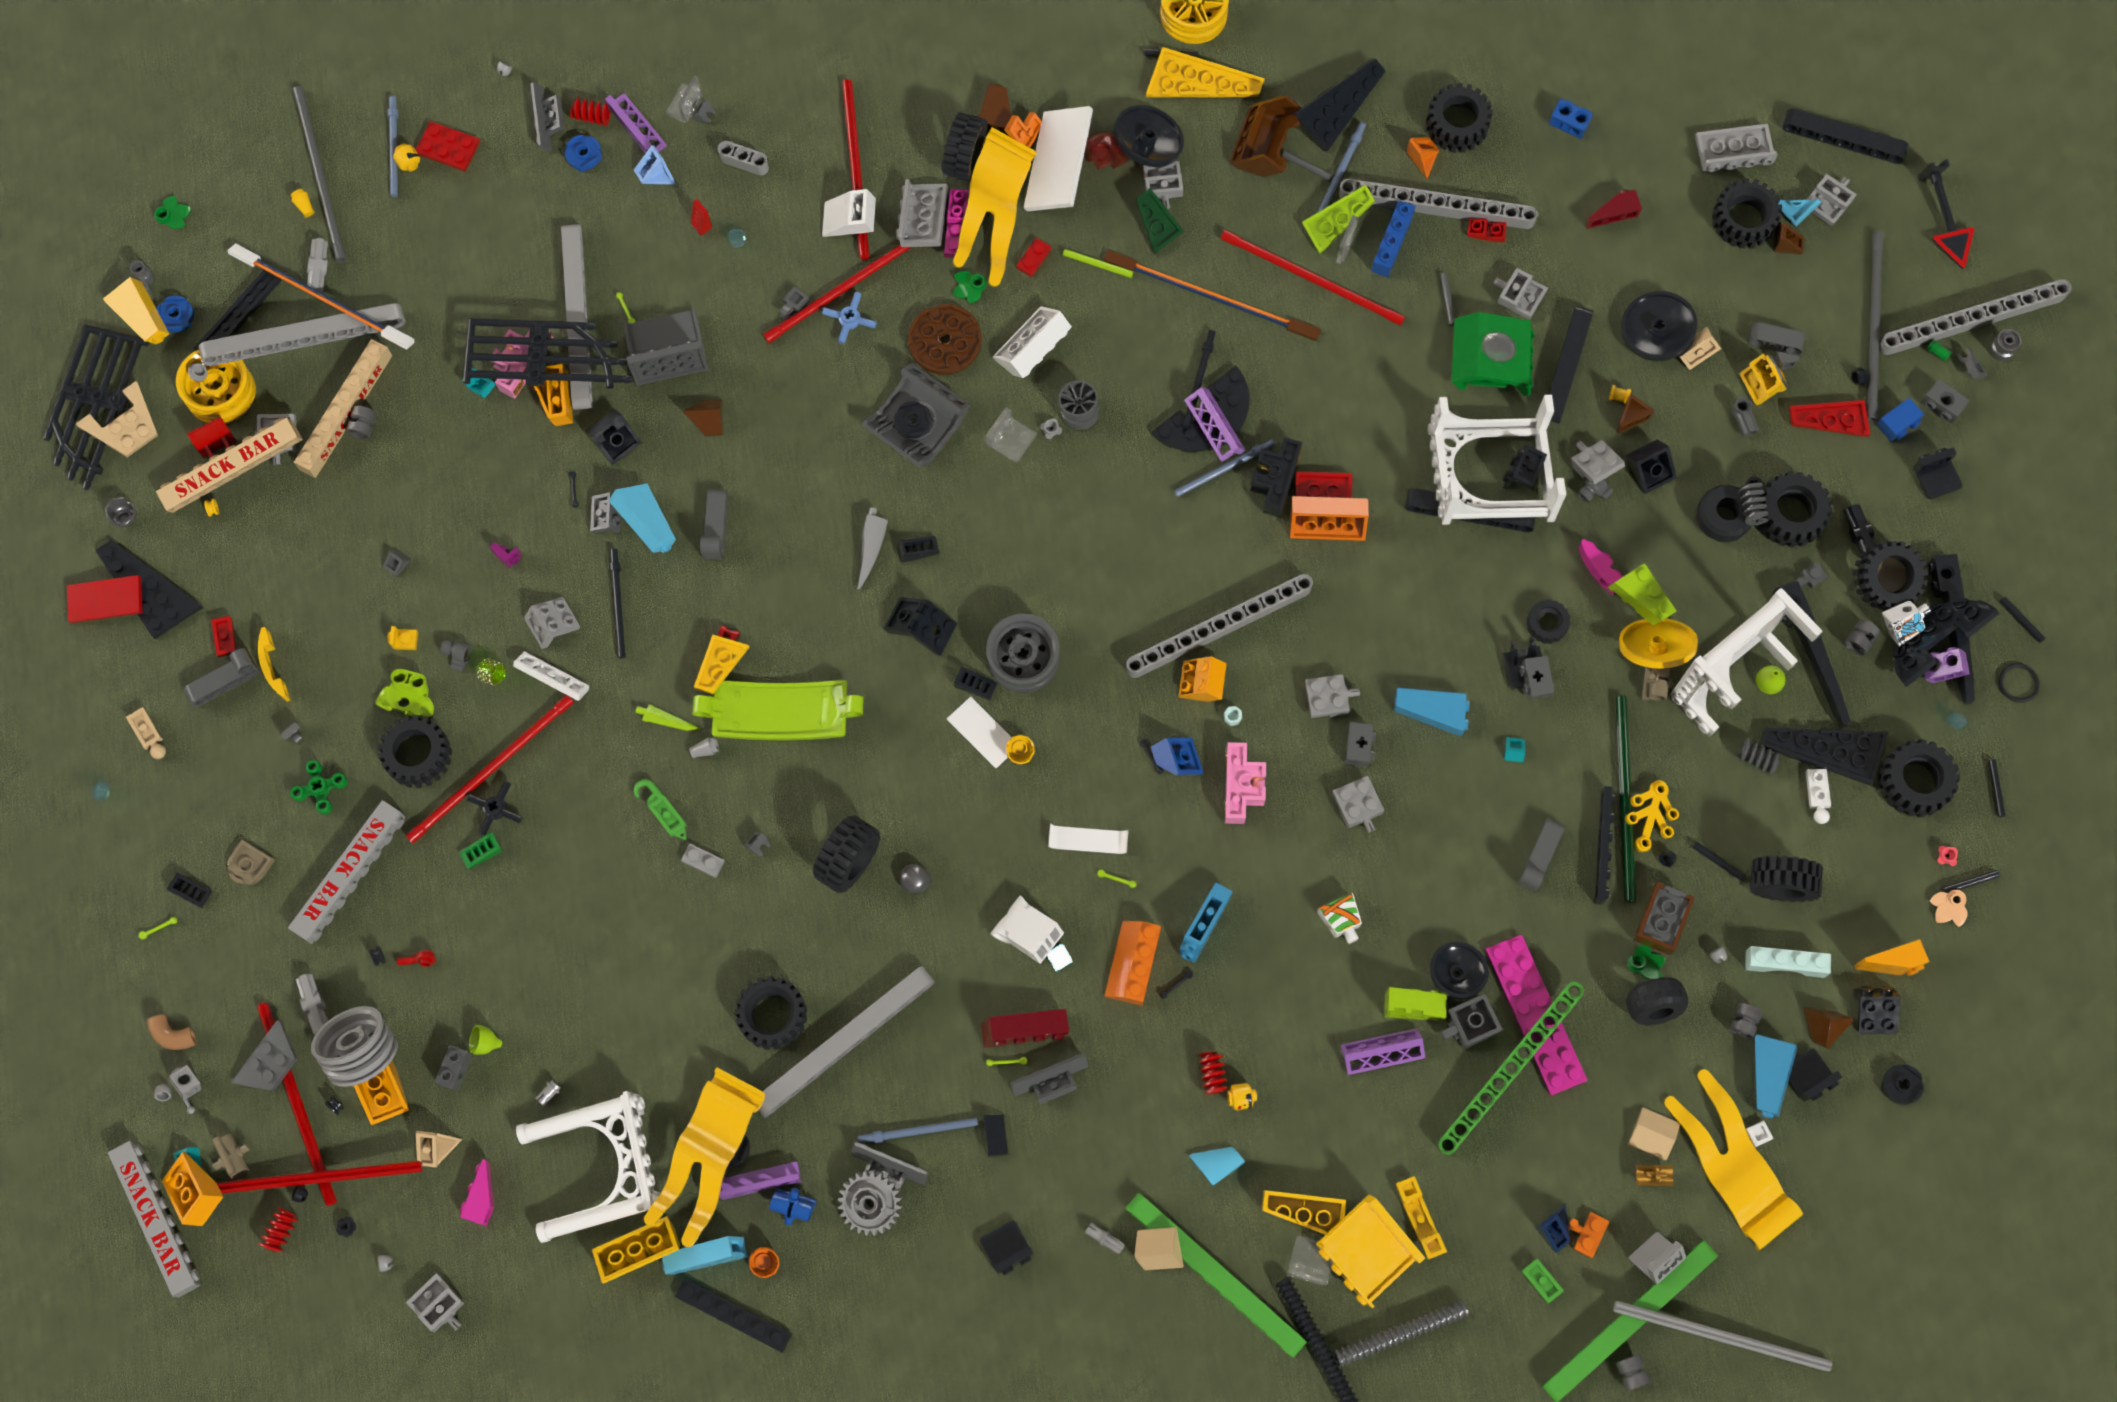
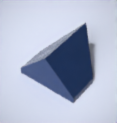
M1566 1203L1535 1228L1555 1253L1572 1241L1567 1227Z

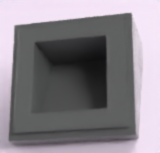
M1777 352L1773 359L1780 370L1795 367L1799 361V356Z
M398 549L390 550L382 566L397 577L411 559Z

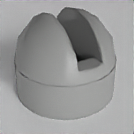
M499 61L497 72L498 74L502 73V76H507L513 67Z
M1723 946L1709 954L1716 963H1722L1721 959L1723 961L1727 959V953Z
M167 1084L158 1085L154 1093L155 1099L158 1101L169 1100L171 1098L170 1086Z
M389 1255L378 1256L380 1272L388 1271L392 1268L393 1259Z

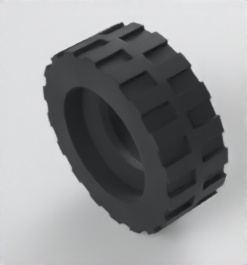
M1547 599L1546 601L1542 600L1536 603L1531 608L1526 625L1528 626V632H1530L1532 637L1534 636L1536 641L1552 644L1560 641L1565 636L1571 621L1568 610L1562 603ZM1544 613L1555 615L1558 620L1557 627L1553 630L1543 629L1539 624L1540 616Z

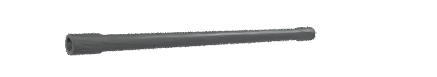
M296 86L292 90L298 106L326 217L335 261L343 263L347 259L329 196L304 89L302 86Z
M1874 232L1872 234L1868 402L1866 405L1867 418L1870 422L1878 420L1877 394L1881 272L1884 233Z

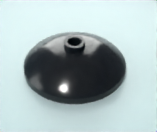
M1450 942L1444 944L1437 949L1430 961L1432 981L1442 993L1456 999L1474 997L1483 990L1488 981L1489 968L1486 959L1479 950L1467 943ZM1453 973H1457L1459 977H1455Z

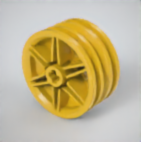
M1161 0L1160 18L1162 25L1170 36L1180 42L1187 44L1208 42L1218 36L1225 27L1229 0Z
M199 350L190 354L181 363L176 375V388L179 396L197 419L210 423L221 417L225 424L242 417L252 406L256 396V384L243 360L205 366L207 377L201 382L192 380L188 375V369L192 364H203ZM220 368H226V370H225L224 372L221 371V370H219V369H220Z

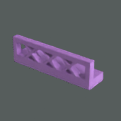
M625 93L615 100L611 95L605 98L608 109H610L645 154L651 147L650 140H657L660 143L655 147L658 152L667 147L666 143ZM624 100L628 104L627 110L619 106ZM629 114L637 115V122H632ZM639 127L648 128V135H643Z
M1201 387L1185 399L1186 404L1221 461L1226 460L1234 453L1241 454L1245 451V448L1209 389ZM1199 396L1201 406L1200 408H1195L1191 401ZM1203 412H1209L1211 415L1209 424L1203 422ZM1212 427H1217L1220 430L1219 439L1212 437ZM1222 442L1227 443L1231 448L1224 455L1220 450Z
M1418 1028L1341 1045L1348 1075L1425 1058L1423 1038ZM1419 1046L1420 1053H1408L1412 1047ZM1394 1051L1400 1052L1397 1058L1392 1059L1388 1057ZM1378 1055L1381 1057L1378 1062L1372 1063L1369 1061L1372 1056ZM1357 1059L1362 1061L1359 1066L1351 1068L1350 1061Z
M798 1162L723 1178L719 1196L722 1200L800 1183L802 1181Z

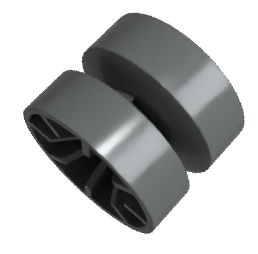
M1079 380L1072 381L1061 389L1059 393V406L1063 422L1075 430H1084L1093 426L1100 415L1096 389L1090 383Z

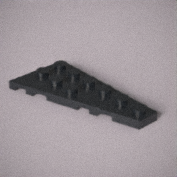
M112 540L95 550L114 579L136 575L141 576L142 614L137 615L154 639L203 608L191 597Z

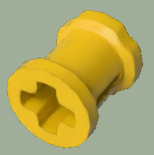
M1612 385L1608 401L1616 400L1626 404L1631 389L1617 388L1616 385Z

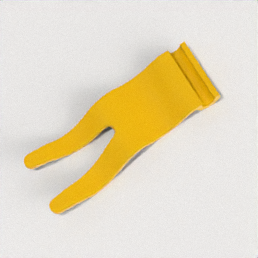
M992 127L985 137L983 148L972 172L968 204L953 264L957 268H961L971 252L985 213L991 212L994 216L990 244L991 270L988 282L991 286L996 287L1000 284L1005 271L1007 252L1016 220L1018 196L1032 165L1031 162L1037 152Z
M718 1067L714 1071L715 1075L712 1081H707L696 1110L676 1144L667 1182L644 1217V1222L647 1226H654L681 1194L693 1163H701L700 1190L697 1204L681 1239L685 1247H692L701 1232L711 1220L718 1203L727 1166L744 1138L753 1112L756 1113L761 1108L766 1096L764 1092Z
M1703 1069L1698 1072L1697 1078L1713 1102L1721 1119L1728 1152L1725 1155L1719 1153L1705 1127L1673 1096L1667 1097L1664 1105L1688 1133L1696 1148L1706 1176L1731 1210L1741 1231L1755 1243V1248L1760 1251L1799 1219L1803 1212L1791 1198L1786 1196L1775 1174L1752 1144L1738 1108L1732 1098L1711 1073Z

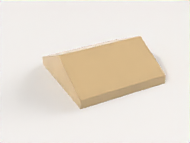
M1642 1107L1628 1145L1666 1161L1676 1141L1680 1124Z

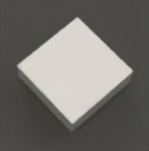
M1765 1121L1746 1128V1132L1754 1147L1774 1139Z

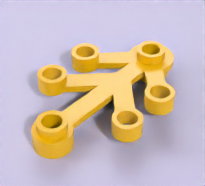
M1661 780L1651 783L1649 791L1641 795H1634L1630 799L1631 804L1634 807H1638L1645 800L1652 798L1650 806L1637 812H1631L1625 817L1627 824L1633 825L1639 819L1647 816L1642 836L1634 841V847L1638 852H1645L1651 848L1650 835L1655 820L1663 838L1667 839L1674 835L1673 828L1667 826L1658 807L1661 802L1666 811L1665 816L1670 821L1677 819L1679 812L1677 809L1672 808L1667 798L1668 786ZM1658 787L1661 788L1662 793L1658 791ZM1635 798L1639 799V804L1635 802ZM1671 811L1674 813V818L1670 816ZM1630 815L1634 817V822L1630 820ZM1665 829L1669 831V836L1665 834ZM1643 840H1644V841L1646 842V844H1647L1646 847L1643 846V844H1642V841H1643Z

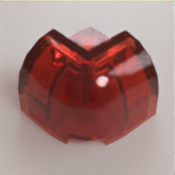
M1104 131L1087 138L1084 155L1088 162L1093 161L1097 170L1109 164L1115 169L1129 162V157L1118 147L1113 133Z

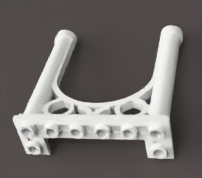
M625 1091L623 1095L615 1099L530 1124L523 1123L516 1126L517 1138L522 1145L576 1128L594 1127L610 1139L618 1157V1179L611 1195L596 1207L537 1223L536 1234L541 1243L551 1241L554 1237L648 1211L661 1192L654 1191L655 1179L653 1174L650 1173L649 1168L651 1160L649 1155L646 1154L645 1146L647 1142L641 1131L642 1119L640 1115H644L645 1102L639 1094ZM610 1117L607 1121L606 1127L594 1122L597 1120ZM617 1119H621L624 1126V1132L620 1136H616L612 1132L613 1124ZM629 1136L631 1149H628L625 1146V1144L620 1143L619 1140L623 1141L627 1139ZM634 1159L636 1173L632 1171L626 1172V1169H630V1163ZM629 1176L635 1178L636 1190L633 1193H628L623 1187ZM620 1193L628 1198L627 1200L613 1203Z

